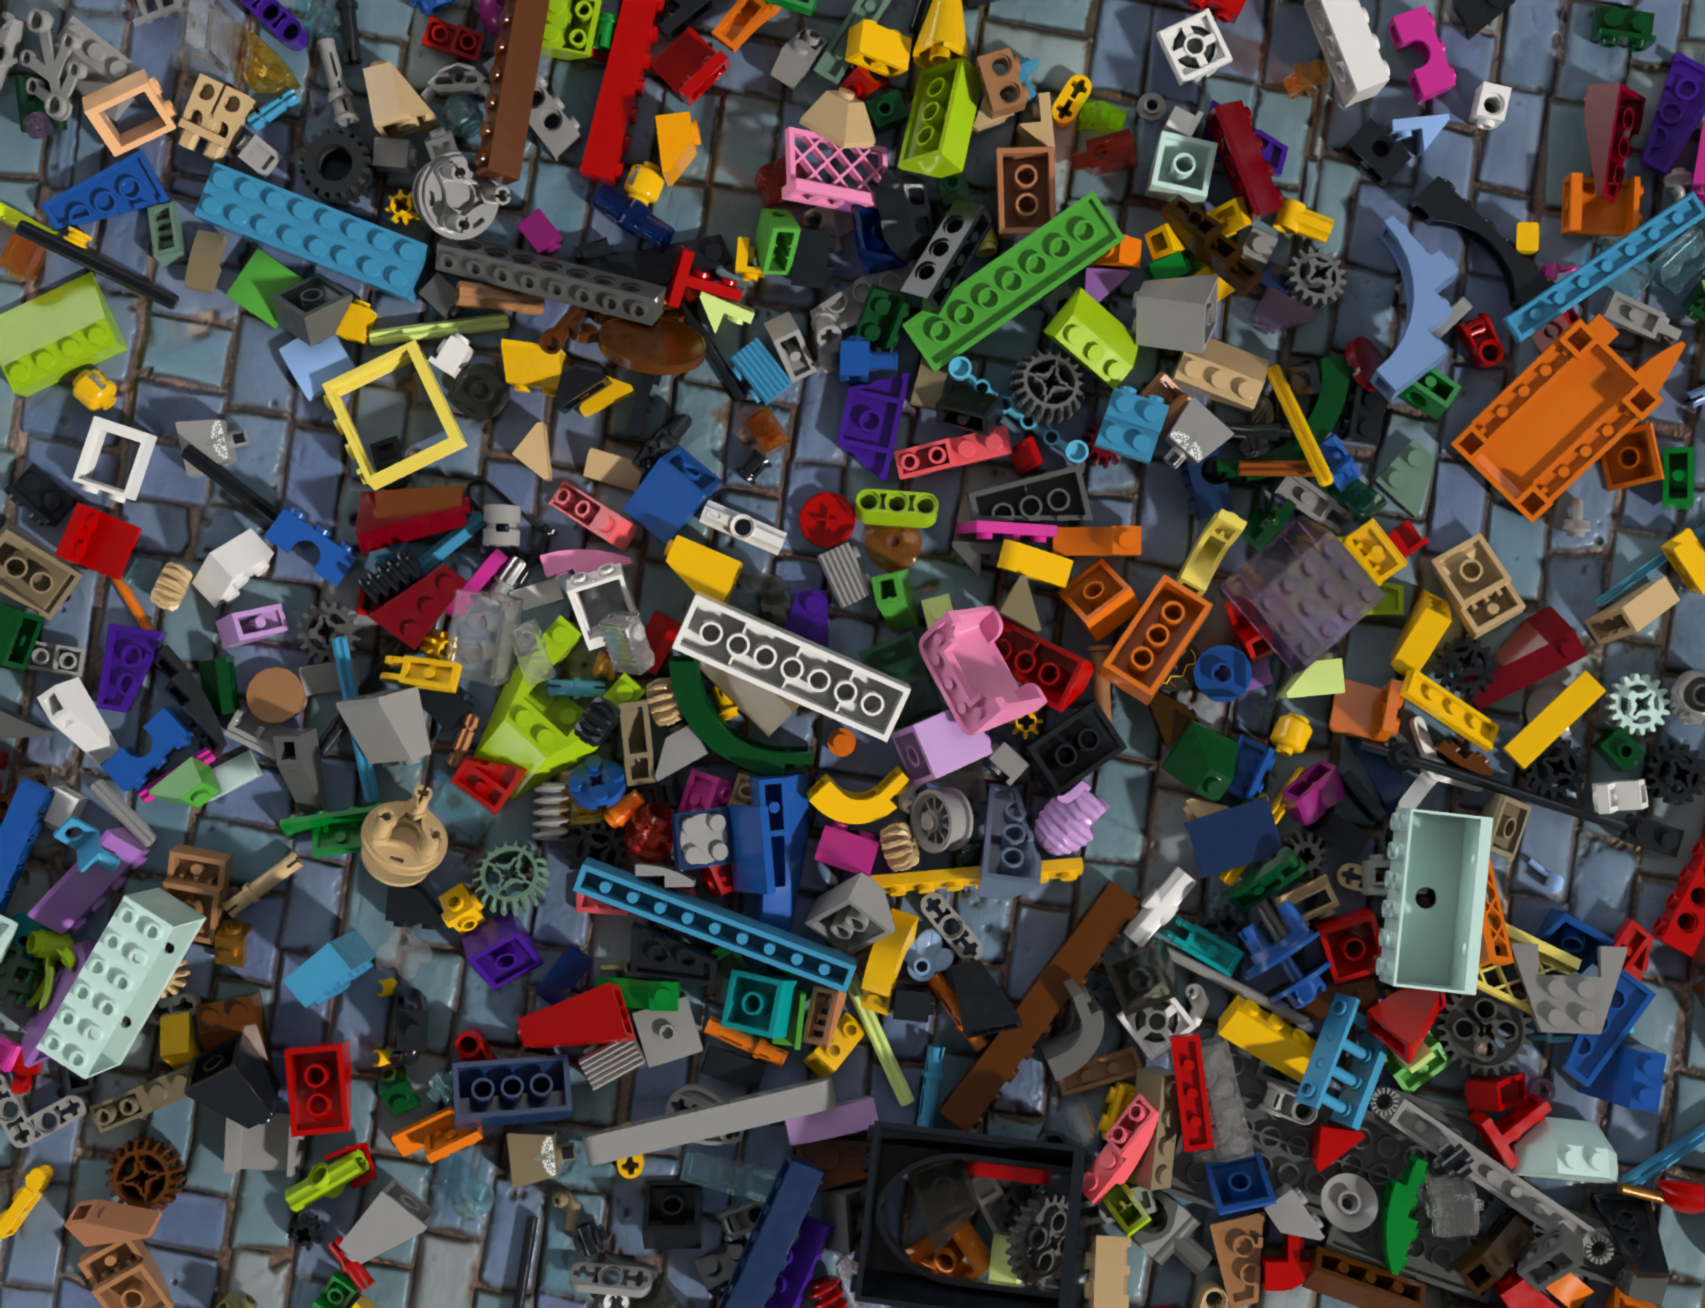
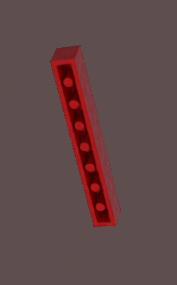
M667 0L622 1L580 168V174L583 179L616 187L617 180L622 179L624 176L626 163L622 162L625 151L629 152L631 148L632 135L629 133L631 125H636L638 120L639 108L636 105L638 97H643L645 92L646 80H643L645 69L650 70L653 53L650 52L652 42L656 43L658 40L660 26L657 25L659 15H664Z

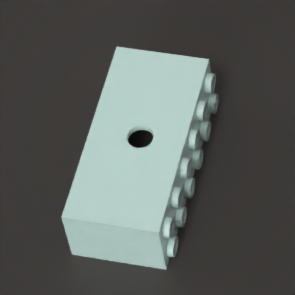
M1396 807V812L1392 813L1390 819V828L1394 830L1393 842H1389L1387 857L1391 859L1390 871H1386L1384 885L1385 888H1388L1387 900H1383L1381 909L1382 917H1385L1384 929H1380L1379 946H1382L1381 958H1378L1376 961V975H1379L1380 981L1396 987L1476 995L1493 818ZM1423 887H1429L1435 893V902L1429 908H1421L1416 903V893Z
M160 887L124 895L36 1048L83 1079L121 1065L207 917ZM168 942L174 945L172 953L166 951L165 946ZM125 1016L131 1020L129 1027L123 1025L122 1020Z

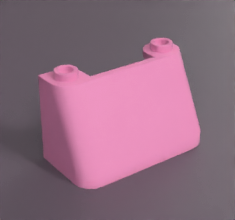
M994 605L947 611L922 635L919 641L921 657L960 729L967 735L980 734L1035 712L1048 702L1040 687L1035 683H1026L1019 688L994 642L1003 630L1001 616Z

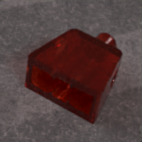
M1130 128L1089 139L1086 141L1087 151L1071 154L1074 171L1091 168L1093 176L1138 168ZM1099 154H1107L1104 158H1097Z
M786 156L760 167L757 171L754 183L765 207L783 200L781 188L787 185ZM800 163L795 165L796 177L806 179L809 176Z

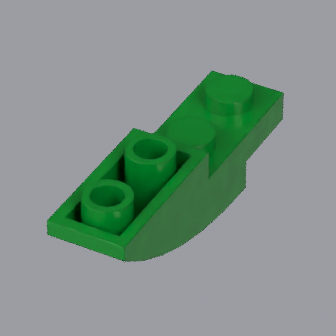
M1413 1153L1409 1154L1400 1179L1389 1175L1380 1211V1242L1384 1263L1387 1269L1397 1276L1400 1269L1405 1268L1409 1257L1407 1252L1409 1245L1415 1241L1419 1232L1418 1220L1409 1212L1415 1209L1418 1202V1188L1420 1183L1423 1184L1428 1176V1162Z

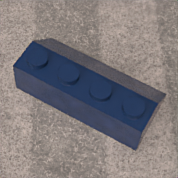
M568 1054L452 1063L453 1128L462 1129L570 1120L573 1108Z

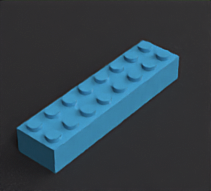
M214 162L194 216L206 224L412 304L416 300L434 251L425 243Z

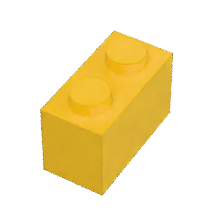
M863 19L849 28L845 61L894 79L908 70L912 38L902 35L898 30L882 27L873 20Z

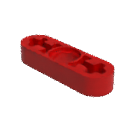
M969 1160L967 1174L977 1177L1051 1185L1052 1170Z

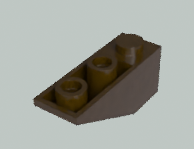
M1517 1211L1491 1231L1490 1235H1486L1449 1265L1467 1288L1476 1296H1479L1504 1275L1536 1234Z

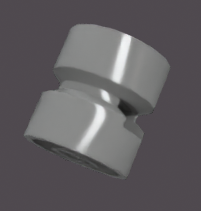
M485 504L483 521L487 523V527L483 529L482 545L520 547V530L516 528V525L521 523V506ZM496 525L508 526L507 532H496Z

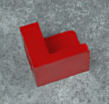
M1409 520L1404 521L1386 533L1404 558L1430 541L1427 536L1421 538Z

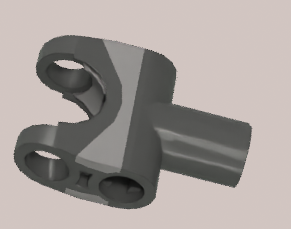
M1161 1189L1156 1190L1154 1196L1160 1201L1164 1209L1162 1221L1155 1227H1142L1132 1236L1143 1250L1161 1266L1173 1254L1190 1271L1197 1275L1207 1267L1212 1259V1255L1191 1236L1201 1223L1178 1200L1168 1193L1162 1192Z

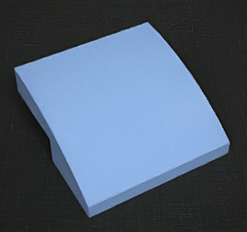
M336 334L325 339L322 343L309 346L299 338H296L279 349L292 375L309 401L325 393L322 386L323 383L356 368L348 351L343 347Z

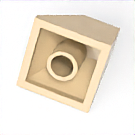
M840 87L839 90H826L799 121V124L841 148L874 147L876 143L864 102L854 97L855 93L843 87Z

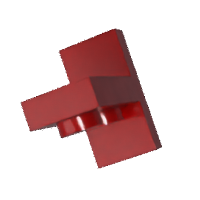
M680 246L665 298L669 306L679 308L685 286L740 302L743 290L737 285L738 281L721 276L720 280L710 277L709 272L694 268L693 272H690L695 252L692 248Z
M1532 1093L1495 1123L1489 1116L1478 1110H1475L1468 1118L1495 1160L1511 1170L1520 1162L1508 1144L1520 1139L1523 1133L1532 1125L1540 1123L1552 1108L1547 1100Z

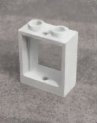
M94 416L72 481L81 483V490L97 495L99 490L109 493V499L124 504L126 498L136 501L157 436ZM107 432L140 443L125 490L91 479Z
M613 563L604 564L596 571L589 573L579 572L566 580V591L589 651L643 634L642 621L621 563L615 565ZM618 580L630 615L591 627L578 592Z

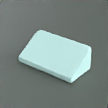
M251 750L212 769L220 792L209 801H214L263 775Z

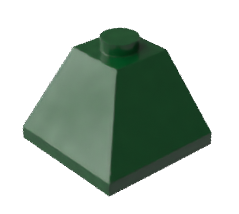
M1191 719L1161 767L1193 792L1218 803L1233 780L1239 743Z

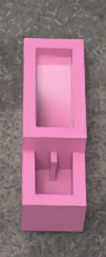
M573 549L540 555L545 575L549 579L575 572V574L579 572L589 573L598 570L600 566L608 563H613L614 565L621 563L623 568L634 565V561L630 557L600 550Z

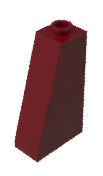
M463 485L361 492L355 530L361 553H368L466 526L467 514L472 513L471 497L466 496Z

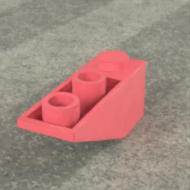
M564 480L548 503L623 552L639 529L619 514Z

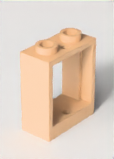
M145 69L139 70L82 97L84 113L114 157L177 128L174 118L177 116L175 107L169 99L164 100L161 95L163 91L155 77L150 78ZM145 92L160 116L119 134L104 110Z

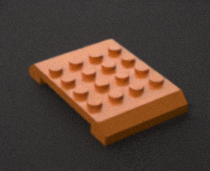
M1579 318L1454 437L1450 444L1533 523L1554 504L1553 501L1636 423L1645 419L1664 399Z

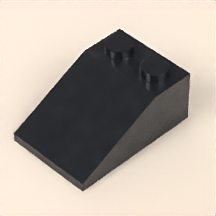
M1094 700L1020 748L1019 751L1048 795L1053 797L1061 795L1127 749V746L1098 702Z

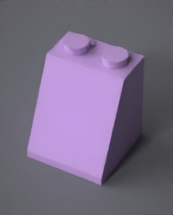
M950 709L891 733L892 740L912 786L938 779L993 753L989 736L985 732L975 735L963 733Z

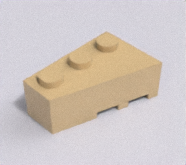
M1096 1235L1089 1252L1085 1251L1084 1269L1089 1270V1281L1085 1280L1084 1298L1089 1299V1308H1129L1127 1275H1130V1266L1127 1265V1249L1131 1247V1237Z

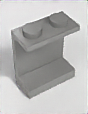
M275 1112L274 1117L267 1123L258 1124L250 1129L226 1117L223 1173L235 1174L241 1169L287 1171L286 1177H293L304 1165L305 1154L304 1151H301V1140H304L305 1136H291L290 1113Z

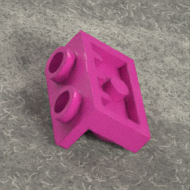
M692 768L677 812L725 806L731 797L733 782Z

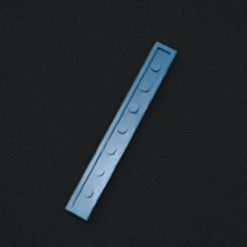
M1691 191L1501 320L1515 342L1517 344L1703 219L1705 217V207L1695 192Z

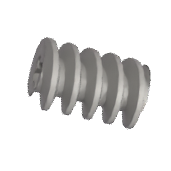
M540 782L542 786L534 788V792L541 794L542 797L534 799L533 803L540 805L541 809L533 811V815L541 817V820L532 823V826L539 828L540 832L532 834V837L538 840H566L560 836L567 834L569 830L562 827L561 824L567 823L569 818L561 815V813L568 811L569 806L561 802L570 798L569 794L562 792V790L569 788L566 782Z

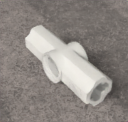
M709 499L699 520L701 524L776 556L779 555L787 533ZM742 520L748 521L751 524V530L746 535H739L735 530L737 523Z
M1177 866L1158 889L1155 888L1144 899L1140 906L1141 909L1134 919L1124 927L1122 932L1142 948L1160 926H1164L1177 912L1180 902L1189 894L1197 882Z

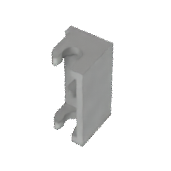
M243 706L241 710L237 709L224 735L276 760L273 736L290 728L282 724L274 725L263 722L252 714L250 708Z

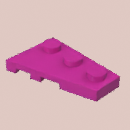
M976 520L956 523V535H976V539L993 540L994 536H1003V541L1004 539L1020 541V537H1029V542L1046 543L1047 538L1057 537V525Z

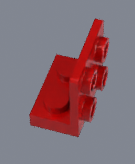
M692 27L683 32L651 63V68L689 107L730 68L728 57L721 50L716 53Z
M77 502L55 556L120 580L142 529Z

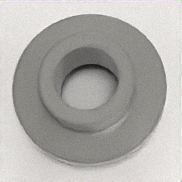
M1153 92L1144 94L1137 104L1139 116L1149 122L1159 120L1166 109L1162 96ZM1147 103H1155L1157 109L1153 111L1149 110L1147 108Z

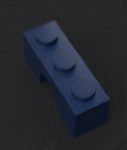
M1219 448L1195 466L1186 459L1182 462L1183 471H1180V477L1183 487H1188L1190 498L1187 499L1188 509L1191 515H1195L1196 521L1213 517L1221 509L1229 512L1234 510L1227 482L1218 485L1209 484L1203 479L1201 474L1203 462L1219 456Z

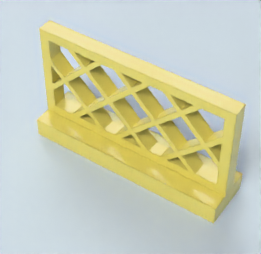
M1488 914L1489 923L1495 927L1493 918ZM1505 923L1510 943L1538 944L1540 975H1546L1545 973L1554 971L1560 975L1573 976L1574 972L1579 970L1581 959ZM1513 956V960H1514V963H1513V964H1514V967H1515V969H1516V968H1517V965H1516V962H1515V959H1514V956ZM1493 964V966L1485 969H1478V989L1532 1015L1529 1004L1526 1003L1528 1002L1527 998L1523 1000L1515 998L1509 987L1519 982L1523 985L1522 980L1517 979L1507 982L1501 968L1505 965ZM1495 969L1502 985L1497 987L1488 985L1483 973Z

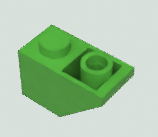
M908 569L871 577L877 607L891 630L920 625Z

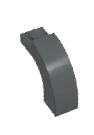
M1074 978L1063 982L1072 1005L1070 1023L1059 1035L1038 1044L1046 1066L1056 1082L1073 1074L1090 1060L1099 1047L1104 1032V1015L1101 1007L1093 995H1089L1084 985L1079 987Z

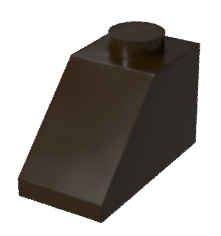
M1156 692L1147 706L1160 740L1165 745L1177 741L1191 719L1199 723L1194 709L1189 710L1188 705Z

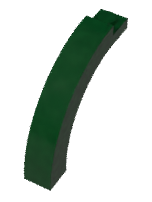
M1346 356L1322 358L1316 362L1322 391L1314 394L1312 405L1305 419L1317 444H1320L1334 427L1346 400L1350 380V366L1347 364ZM1294 433L1292 440H1287L1278 448L1250 459L1216 460L1212 463L1213 475L1221 474V479L1239 477L1237 465L1240 460H1303L1306 457ZM1242 476V483L1258 481L1271 476Z
M671 656L669 661L670 678L678 706L692 730L713 751L741 767L766 774L785 775V764H791L792 768H806L808 764H813L814 746L766 744L753 740L732 728L717 713L706 694L700 672V660L691 656Z

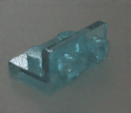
M1693 225L1652 262L1654 283L1676 296L1705 270L1703 230Z

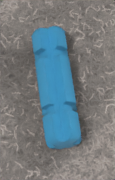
M286 89L281 93L282 96L280 98L276 96L260 107L258 113L254 111L247 116L246 119L255 131H258L265 126L266 121L270 123L286 112L288 106L293 107L299 103V97L293 89Z

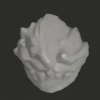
M1699 670L1686 671L1678 677L1676 683L1666 695V699L1671 700L1667 710L1671 716L1675 717V720H1680L1681 724H1703L1705 726V673Z

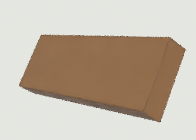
M1132 1045L1091 1057L1079 1070L1057 1081L1061 1096H1069L1137 1076V1068L1143 1067L1137 1046Z

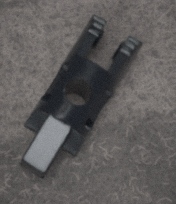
M688 414L673 415L665 424H661L643 444L633 459L632 464L642 474L649 473L660 457L673 450L680 443V438L691 426L692 418Z

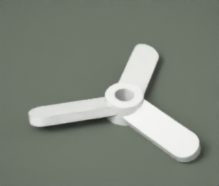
M1420 716L1411 718L1410 728L1420 756L1446 764L1443 760L1438 759L1436 751L1432 748L1433 743L1423 718ZM1420 769L1421 774L1399 800L1398 807L1416 809L1436 782L1439 781L1476 792L1483 791L1484 788Z

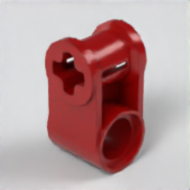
M1485 312L1478 313L1477 318L1466 323L1459 322L1456 324L1457 335L1476 368L1487 370L1501 361L1504 356V348L1494 330L1491 319ZM1482 349L1491 351L1493 355L1492 361L1486 360L1483 357Z
M476 1027L466 1028L457 1037L455 1049L462 1062L497 1060L496 1055L491 1050L480 1029ZM466 1036L473 1037L477 1043L476 1048L466 1047L463 1038Z

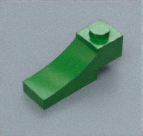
M595 977V988L609 982L620 985L627 1008L647 1009L649 1011H678L680 1008V982L640 977Z

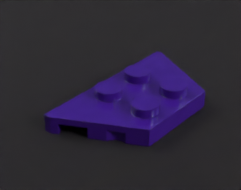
M908 373L849 387L837 438V445L884 482L887 480L910 374Z

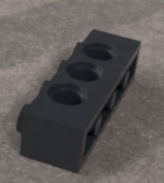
M960 199L954 201L900 290L911 308L939 315L994 223L984 205Z

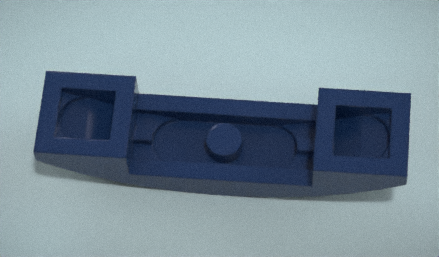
M1343 734L1354 755L1358 756L1384 804L1383 808L1388 813L1387 816L1391 819L1392 813L1396 812L1399 800L1409 789L1401 771L1387 766L1384 757L1357 749L1359 738Z

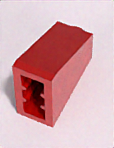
M1405 987L1399 989L1367 1010V1031L1407 1064L1411 1063L1439 1013L1440 994L1432 990Z

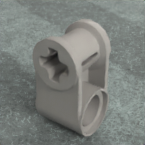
M1267 1081L1268 1090L1263 1103L1258 1105L1260 1110L1302 1125H1308L1315 1121L1318 1111L1313 1107H1309V1111L1304 1116L1296 1115V1107L1300 1104L1294 1101L1297 1092L1276 1082Z

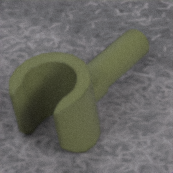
M631 957L626 959L625 962L600 963V970L625 971L630 975L627 966L631 962Z

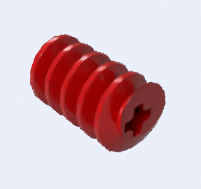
M825 1275L805 1286V1288H813V1291L807 1295V1298H817V1302L811 1308H849L846 1307L848 1304L847 1298L842 1296L844 1289L838 1285L840 1282L839 1276Z

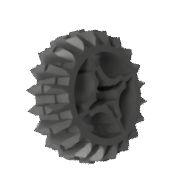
M1049 348L1045 349L1043 354L1037 349L1032 355L1026 354L1022 361L1017 362L1015 371L1010 376L1012 381L1009 384V390L1014 391L1011 395V400L1019 401L1016 406L1017 410L1023 408L1026 410L1025 418L1032 414L1035 416V423L1043 418L1046 425L1050 424L1053 420L1059 424L1064 418L1066 420L1070 419L1073 412L1075 413L1081 407L1080 403L1085 399L1083 392L1087 384L1081 382L1084 378V373H1076L1079 364L1071 365L1069 363L1071 360L1070 356L1063 359L1061 358L1060 350L1055 355H1052ZM1036 370H1048L1047 373H1031ZM1049 379L1048 386L1050 388L1049 392L1046 394L1048 388L1045 385L1047 384L1046 382ZM1049 400H1064V402L1058 404L1048 403Z

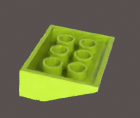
M89 272L0 314V364L13 393L24 397L35 394L129 349L93 272Z

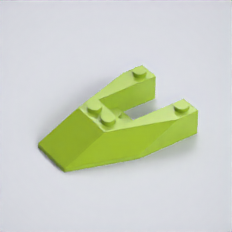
M560 615L543 633L506 680L473 756L524 767L528 770L510 795L512 799L521 796L542 784L540 782H545L586 759L601 746L592 747L589 744H585L574 734L575 725L584 712L580 705L572 700L571 697L546 696L548 676L584 638L582 631L563 615ZM624 672L604 694L603 698L610 700L618 707L620 702L642 700L646 696V689L629 673ZM619 720L616 722V726L612 729L611 733L619 726Z

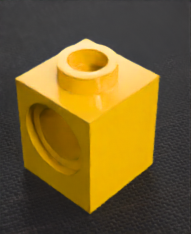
M354 299L335 334L340 338L368 346L369 331L373 330L377 313L370 309L371 304Z

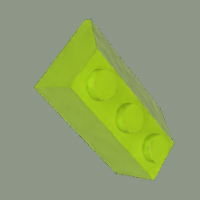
M1081 287L1076 289L1043 331L1096 379L1112 389L1118 387L1134 366L1139 345H1136V336Z

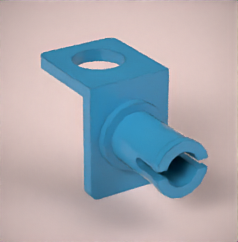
M70 816L53 833L54 838L76 849L78 870L82 873L93 863L109 873L115 871L120 864V856L101 847L99 830L75 816ZM71 827H79L83 830V833L76 838H70L65 834L66 830Z

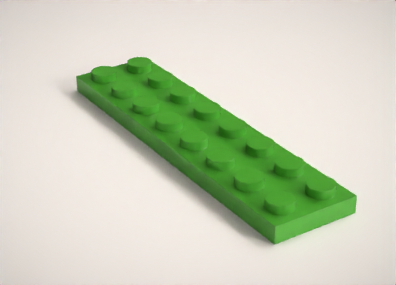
M1091 191L956 286L939 315L921 311L903 323L902 326L932 370L936 372L953 358L962 354L1125 240V237L1094 191Z

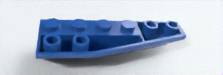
M807 772L750 777L752 805L768 806L776 893L757 894L758 921L790 933L810 830L808 797L806 795L808 791Z

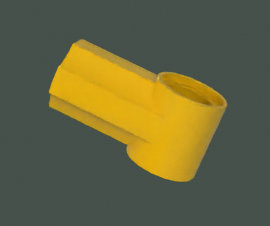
M1283 198L1284 203L1281 204L1283 208L1277 212L1272 227L1285 234H1299L1319 243H1326L1333 228L1334 219L1306 209V205L1297 200Z

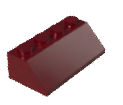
M1242 100L1215 106L1205 117V121L1213 142L1218 143L1217 152L1235 198L1243 197L1251 223L1279 212L1283 208L1281 205L1284 203L1283 195L1280 188L1275 187L1271 178L1273 176V169L1270 162L1264 160L1262 155L1263 143L1258 133L1254 134L1252 129L1253 117L1249 107H1244Z

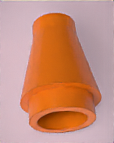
M634 789L624 795L613 806L608 808L606 806L602 810V815L614 829L619 826L623 827L640 806L645 803V799L637 789Z

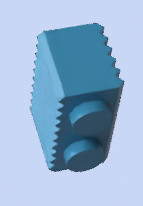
M755 338L730 358L733 364L730 367L731 371L739 381L743 379L747 381L751 387L747 391L757 404L762 401L767 406L793 386L792 381L758 338Z

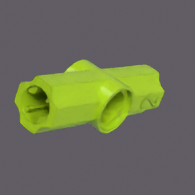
M359 1149L350 1152L330 1165L320 1162L310 1170L308 1178L285 1190V1199L289 1207L293 1211L298 1212L324 1196L329 1199L336 1198L343 1192L346 1183L369 1171V1162L366 1160L364 1153Z

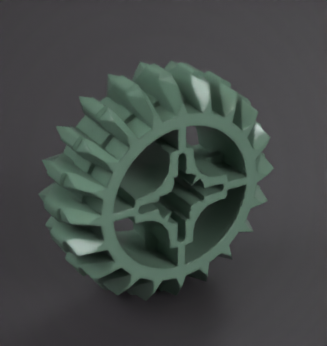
M505 839L503 842L504 847L501 848L494 843L492 845L494 851L491 853L484 849L483 856L485 859L477 858L476 865L479 868L472 869V875L475 879L471 881L473 888H477L474 894L476 898H482L480 902L483 907L490 905L489 909L492 913H495L499 908L501 915L504 917L507 915L508 910H512L513 915L517 916L519 908H523V911L528 913V904L531 903L534 906H538L537 897H545L546 892L543 888L549 887L550 883L546 877L550 875L548 868H545L547 865L546 859L539 858L541 854L538 849L531 851L532 848L529 843H526L522 848L519 840H516L513 846H510L508 840ZM511 860V862L508 864H500L504 861ZM525 863L534 871L532 882L528 881L526 876L522 874ZM490 874L494 875L495 879L499 881L496 893L488 887ZM515 891L522 892L518 895L510 896V894Z

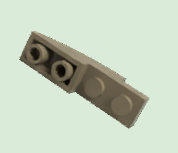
M191 1064L175 1069L89 1107L100 1134L187 1097L184 1089Z

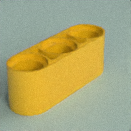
M1004 539L996 568L1020 576L1026 574V578L1066 589L1073 560L1023 543Z

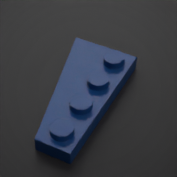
M139 150L42 203L41 206L55 230L60 231L67 229L68 226L76 227L146 209L147 207L172 200L144 151Z

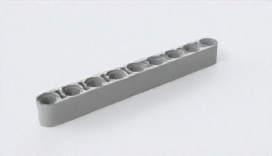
M821 1077L593 1131L583 1135L582 1139L588 1165L592 1166L830 1110L837 1107L838 1103L832 1077Z

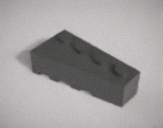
M1073 464L965 492L971 518L974 521L1093 520L1080 464Z

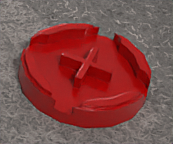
M822 492L810 497L802 506L799 516L800 529L805 539L814 546L823 549L836 548L844 544L852 535L856 524L855 512L850 502L842 495L832 492Z

